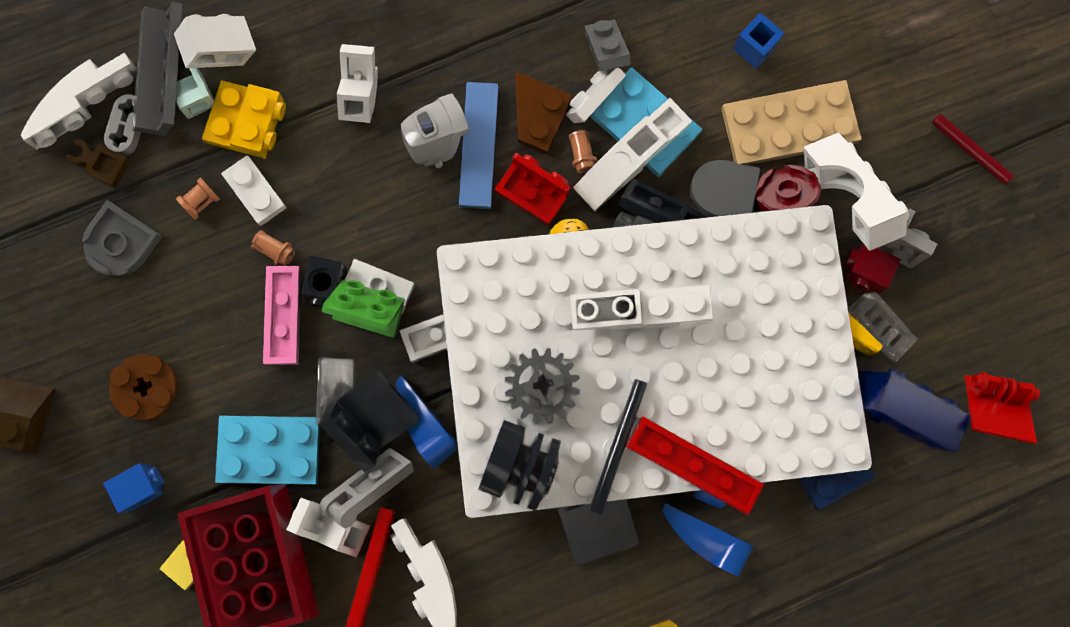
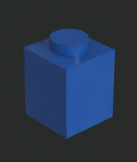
M759 13L739 34L733 50L757 70L777 48L784 32L762 13Z
M139 463L103 483L118 513H130L165 494L161 487L164 484L163 478L158 469L151 467L150 464Z

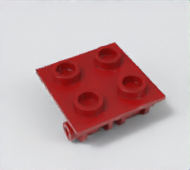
M985 372L974 374L973 376H964L972 431L1034 445L1037 443L1030 402L1038 400L1040 396L1039 388H1035V385L1032 383H1017L1015 379L1010 378L1007 380L1006 377H996Z

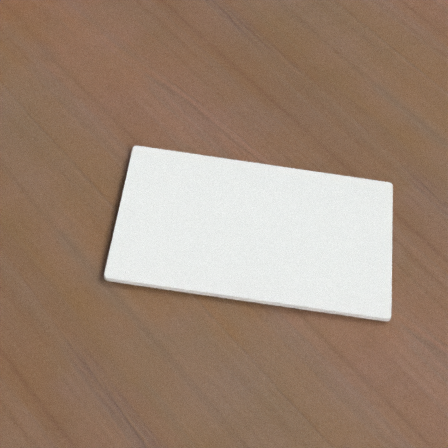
M828 205L444 245L437 249L465 513L470 518L533 511L527 508L531 494L529 491L525 490L518 505L513 503L515 486L510 484L500 498L478 490L503 420L526 428L524 445L530 446L538 433L544 434L540 450L546 452L551 438L561 441L559 464L548 494L539 503L537 510L590 504L635 379L642 380L648 384L629 439L640 418L644 416L761 483L867 470L872 465L832 208ZM710 285L713 321L680 323L676 326L609 330H573L570 295L631 289L643 291ZM534 348L537 349L539 356H543L547 348H551V357L553 358L563 353L562 363L566 365L573 362L574 364L573 368L569 371L570 375H579L580 377L578 381L572 383V387L578 388L580 394L570 396V399L576 405L573 408L564 406L563 409L566 416L563 418L554 413L553 422L549 424L545 416H541L538 424H534L532 414H528L524 419L520 418L523 409L518 407L512 410L510 406L515 401V398L505 397V392L512 389V385L504 382L505 377H514L515 375L509 369L510 365L516 364L520 366L519 355L524 354L529 359ZM545 364L547 371L554 375L561 374L554 366ZM531 366L521 374L519 384L530 380L532 376ZM539 373L538 382L533 388L534 390H540L545 398L546 390L551 387L550 382H544ZM565 388L556 390L552 396L554 406L562 400ZM530 396L523 398L530 406L540 409L538 401ZM625 447L607 501L697 491L700 489Z

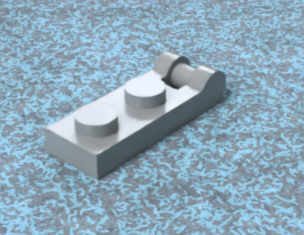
M389 448L377 458L374 467L367 472L361 469L326 495L320 502V511L327 517H334V521L343 528L352 526L359 513L414 472L412 462Z

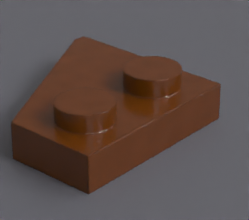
M517 72L515 75L518 143L547 155L570 106L573 95Z

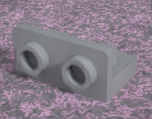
M909 208L906 236L882 245L878 249L900 258V263L911 269L932 256L937 243L931 241L929 235L925 232L908 228L915 214V211Z

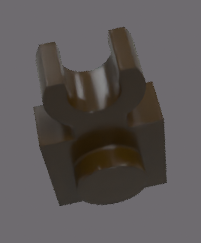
M75 140L74 144L83 149V152L79 157L67 154L66 159L75 166H86L83 173L116 189L130 160L100 144L97 145L93 152L92 148L84 141Z

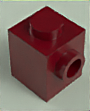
M863 243L856 250L852 248L844 262V266L848 268L844 278L852 281L851 285L861 291L869 292L871 290L880 294L889 288L901 259L878 248L869 251Z

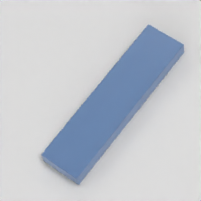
M467 82L465 118L469 132L463 135L459 208L491 209L499 88L496 83Z

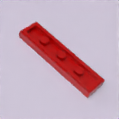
M644 416L640 418L626 444L627 449L745 515L750 514L765 485Z
M380 507L346 627H364L391 533V525H393L395 519V510Z

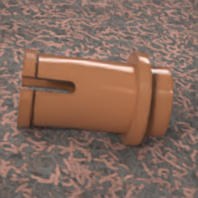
M579 130L571 133L569 140L574 155L572 166L577 169V173L583 174L587 173L597 163V157L593 156L589 132Z
M262 230L252 240L251 249L257 250L274 260L276 266H288L295 255V250L291 248L290 243H282Z

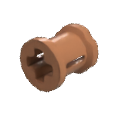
M201 177L197 180L198 184L183 197L179 195L176 198L179 204L195 220L199 217L198 213L212 201L217 202L220 200Z

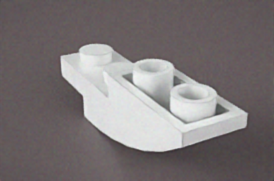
M125 53L99 68L90 59L60 80L47 93L27 121L21 137L26 143L38 150L39 148L52 145L64 133L81 128L85 121L92 117L86 107L90 104L101 102L108 93L115 89L131 84L137 74L136 66Z
M669 98L649 117L645 116L581 178L573 189L594 212L597 211L640 173L650 160L691 125L692 120Z
M710 285L643 291L631 289L570 295L573 330L676 326L680 323L713 321Z
M407 519L399 520L391 525L394 533L390 535L399 552L405 550L411 562L407 566L416 582L422 580L425 586L414 592L417 599L412 601L417 613L421 619L427 617L432 627H457V609L453 586L446 564L435 541H431L422 547Z

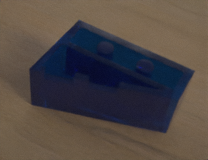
M888 369V372L858 371L863 410L871 414L869 420L878 424L882 420L899 429L898 433L933 449L957 452L970 420V415L959 409V403L951 399L934 396L932 388L907 381L908 376L895 369Z

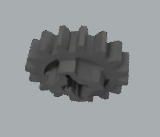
M534 348L529 359L524 354L519 355L520 366L516 364L510 365L509 369L515 375L514 377H505L504 382L512 385V389L505 392V397L515 398V401L510 406L512 410L518 407L523 409L520 418L524 419L528 414H532L534 424H538L541 416H545L549 424L553 422L554 413L563 418L566 416L563 407L573 408L576 405L570 399V396L580 394L578 388L572 387V383L578 381L580 377L579 375H570L569 371L573 368L574 364L571 362L564 365L562 363L563 353L553 358L551 357V348H547L544 355L539 356L537 349ZM545 364L554 366L561 374L554 375L547 371ZM531 366L532 376L530 380L519 384L521 374ZM539 373L544 382H550L551 387L546 390L545 398L540 390H534L533 388L538 382ZM565 388L562 400L554 406L552 396L556 390ZM530 396L538 401L540 409L530 406L523 398Z

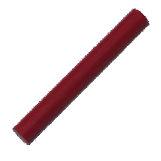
M941 113L931 122L1004 185L1013 178L1014 175Z

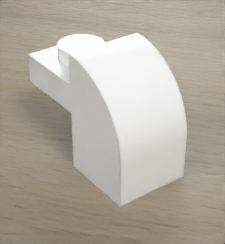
M342 44L340 49L341 81L337 91L338 120L370 123L375 106L378 66H375L374 47Z
M300 498L286 530L317 541L336 551L357 557L370 525L355 520L352 526L343 528L334 521V517H327L320 511V504Z

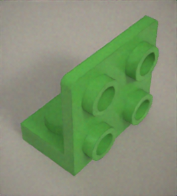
M342 280L323 304L322 312L333 315V320L394 338L398 332L405 298L398 297L389 290H375L365 287L359 281Z

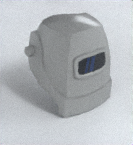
M452 93L442 96L435 102L418 109L401 123V135L409 155L415 163L424 164L425 167L435 165L436 168H441L443 162L452 159L456 153L461 136L469 132L463 110Z

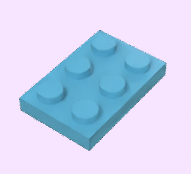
M632 67L625 73L626 76L590 115L596 123L617 141L623 138L645 116L649 117L668 100ZM692 120L691 125L645 166L659 178L701 133L702 128Z
M219 416L215 483L318 485L319 424L321 418Z

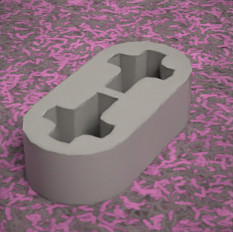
M129 94L120 96L115 101L104 134L105 145L110 150L123 156L130 155L135 151L141 132L132 131L133 112L128 116L123 112L125 108L130 109L132 105L134 106L135 96ZM124 135L128 139L127 142H122L118 146L114 142L115 138H121Z

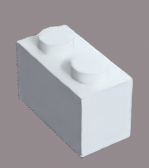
M194 14L185 17L174 33L185 68L243 66L256 51L244 16L221 14L212 17H202L201 15Z

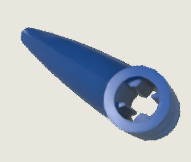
M401 375L396 381L397 391L420 415L419 422L409 428L408 432L419 453L435 469L458 450V442Z
M665 504L662 512L678 536L692 550L713 565L740 577L753 545Z

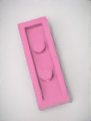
M266 266L263 364L299 365L301 268L299 266Z

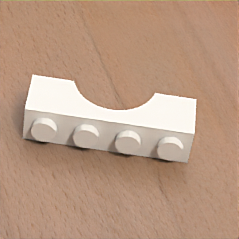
M838 132L804 146L805 168L815 173L818 177V182L821 184V189H843L855 194L859 198L852 206L853 231L869 251L906 236L907 220L909 219L907 207L902 201L898 202L895 199L887 183L877 178L871 165L859 157L851 142L847 143Z

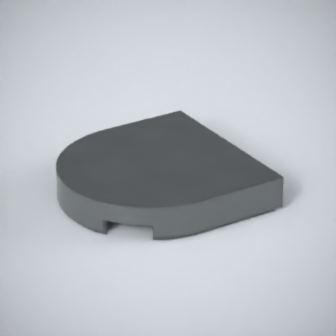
M714 160L705 163L693 176L690 185V197L702 211L701 213L707 218L752 213L760 168L737 164L727 160Z
M106 200L83 234L82 242H84L85 259L94 270L110 277L127 276L143 265L163 236L112 202Z

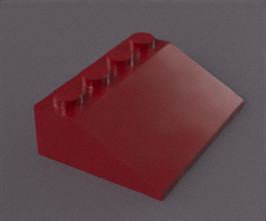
M286 484L266 486L177 513L204 627H288L320 616L300 536L286 530L293 515Z

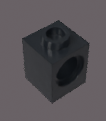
M310 255L301 292L306 299L310 300L309 305L319 308L323 307L325 301L340 282L345 280L347 268L344 263ZM323 277L331 278V286L327 290L317 291L316 284L319 279Z

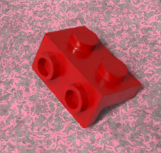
M515 153L512 158V164L496 186L495 193L549 227L570 195V186L567 185L568 181L556 172L552 171L549 174L540 168L541 164L527 154L522 157Z

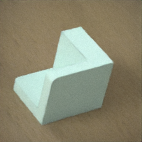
M189 68L192 75L178 81L176 87V103L188 119L211 109L214 103V98L198 68Z

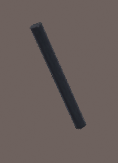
M635 379L589 507V511L600 515L603 513L648 384L642 380Z

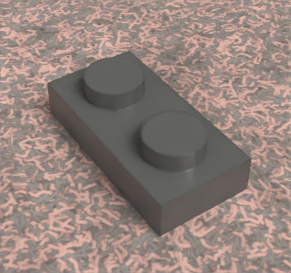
M615 19L610 21L601 20L595 24L585 26V36L599 72L631 65L630 53Z

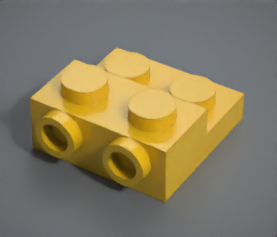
M221 80L202 140L211 145L266 159L268 150L271 151L274 148L276 142V132L274 131L277 122L282 121L285 115L286 103L280 92L251 84L245 87Z

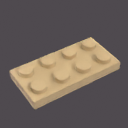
M846 80L723 104L721 108L733 159L737 164L753 165L803 155L804 146L838 132L847 143L858 144L862 140Z

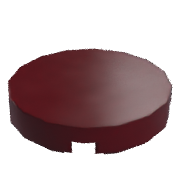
M784 165V169L776 170V168H773L759 178L756 189L757 204L762 212L818 206L821 200V184L818 182V177L815 173L805 167Z

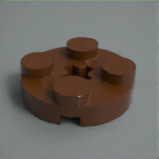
M140 354L129 357L119 366L115 367L110 374L109 394L114 407L123 416L136 420L151 421L162 417L170 410V405L179 392V381L176 372L168 363L155 356ZM143 379L147 383H152V387L147 390L148 395L144 397L142 393L136 390L139 382Z

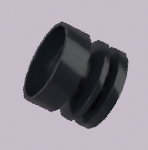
M503 420L478 490L500 498L510 484L515 486L513 503L519 505L525 490L529 491L531 494L527 508L536 511L539 503L548 494L559 464L561 441L551 438L546 452L540 450L544 434L538 433L530 446L524 445L526 428Z

